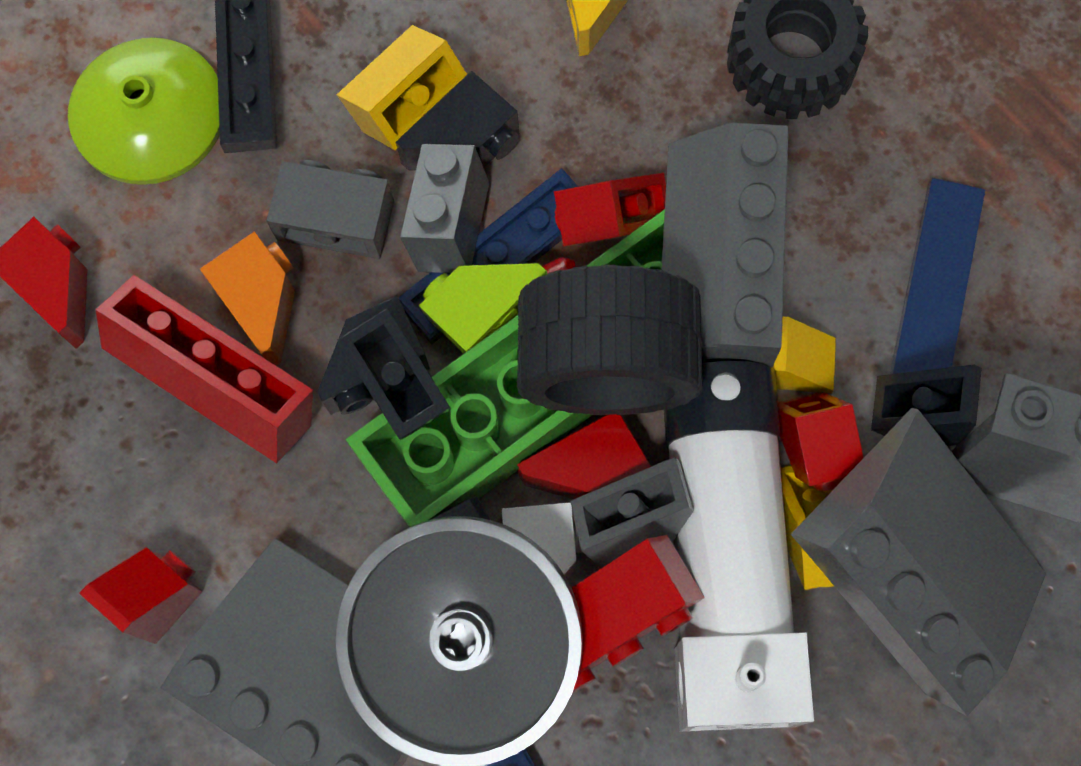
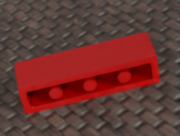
M133 275L95 309L101 349L276 464L311 427L313 389L139 277Z
M668 535L645 539L572 587L579 607L583 628L582 661L572 693L593 682L596 677L591 669L608 659L611 666L615 667L641 652L644 648L639 639L651 631L657 629L662 637L693 619L688 608L705 597Z

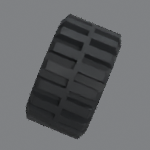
M744 0V2H739L735 11L727 49L728 73H734L732 84L737 92L747 90L745 101L753 107L759 102L765 105L764 113L773 117L776 110L786 112V119H797L800 111H805L808 118L820 114L823 105L830 110L838 104L841 94L846 95L850 89L866 49L868 26L863 25L866 17L863 7H853L854 0ZM785 32L800 33L812 39L819 46L822 54L805 59L793 58L777 50L769 38Z

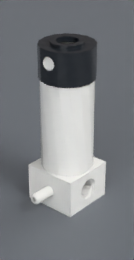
M749 361L702 363V392L699 396L685 405L664 410L666 447L669 450L670 459L676 457L680 461L693 508L692 515L675 538V549L705 597L688 608L693 619L680 627L681 640L674 649L679 732L798 727L814 722L807 633H794L779 454L781 431L775 369L762 363Z

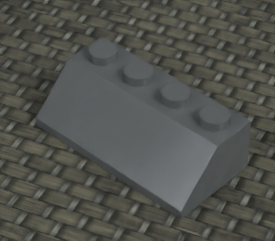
M730 122L676 140L668 145L661 270L687 279L689 283L694 284L701 295L702 363L749 361L773 367L781 350L789 126Z

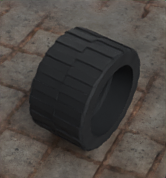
M582 266L568 270H558L548 275L537 277L522 288L518 301V393L530 403L547 409L591 415L651 413L676 408L691 402L702 392L701 295L698 288L679 275L639 266Z

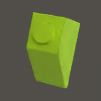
M539 263L458 266L450 275L443 273L430 283L423 294L425 300L419 307L426 318L465 354L518 315V301L522 288L537 277L548 274Z

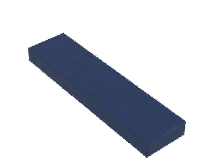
M562 168L478 234L472 265L532 264L562 241L561 231L558 229L555 221L556 202L554 191L579 186ZM430 272L398 297L407 317L431 345L440 339L443 334L426 318L419 305L425 300L423 294L426 288L434 279L443 274Z
M936 178L930 180L927 187L890 374L952 367L985 189Z

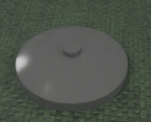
M466 516L443 517L416 524L394 535L374 550L361 564L351 579L339 608L335 637L336 658L339 673L351 703L366 724L385 742L410 757L440 766H480L506 759L522 751L540 738L557 720L573 692L580 671L583 654V628L579 607L567 578L556 562L537 543L521 532L492 520Z

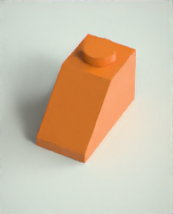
M254 231L201 267L200 270L261 355L277 366L282 360L295 289L286 273L294 268L276 242L266 247Z

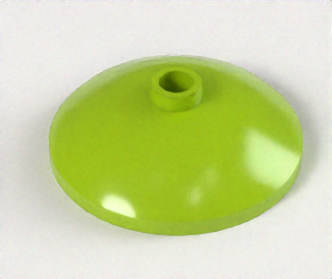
M141 38L118 44L96 57L82 72L72 90L68 105V125L72 139L87 162L97 171L111 179L138 185L156 184L172 180L198 165L209 154L220 136L218 77L212 66L198 52L173 40ZM144 90L139 98H129L135 91Z

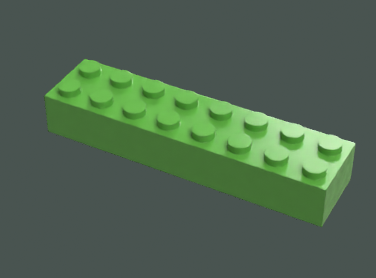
M665 209L589 263L587 267L616 265L639 266L661 270ZM518 315L432 377L451 408L449 411L401 441L383 413L345 439L409 528L432 520L470 498L477 496L480 499L517 472V464L555 444L592 416L591 414L568 413L534 405L518 393Z

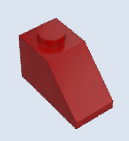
M664 172L554 191L556 202L555 221L558 229L561 231L563 246L630 235L665 209L666 194Z
M33 216L0 247V277L52 328L77 349L84 342L88 273V269L74 255L81 247L58 224L49 231Z
M824 392L778 402L781 441L795 477L808 486L815 485V490L817 491L834 490L863 459L853 404Z
M606 415L517 464L519 477L524 486L576 499L650 468L651 465L621 415Z
M145 547L89 582L79 594L122 633L157 644L202 591L189 580L196 571L173 551L169 550L164 556H161Z

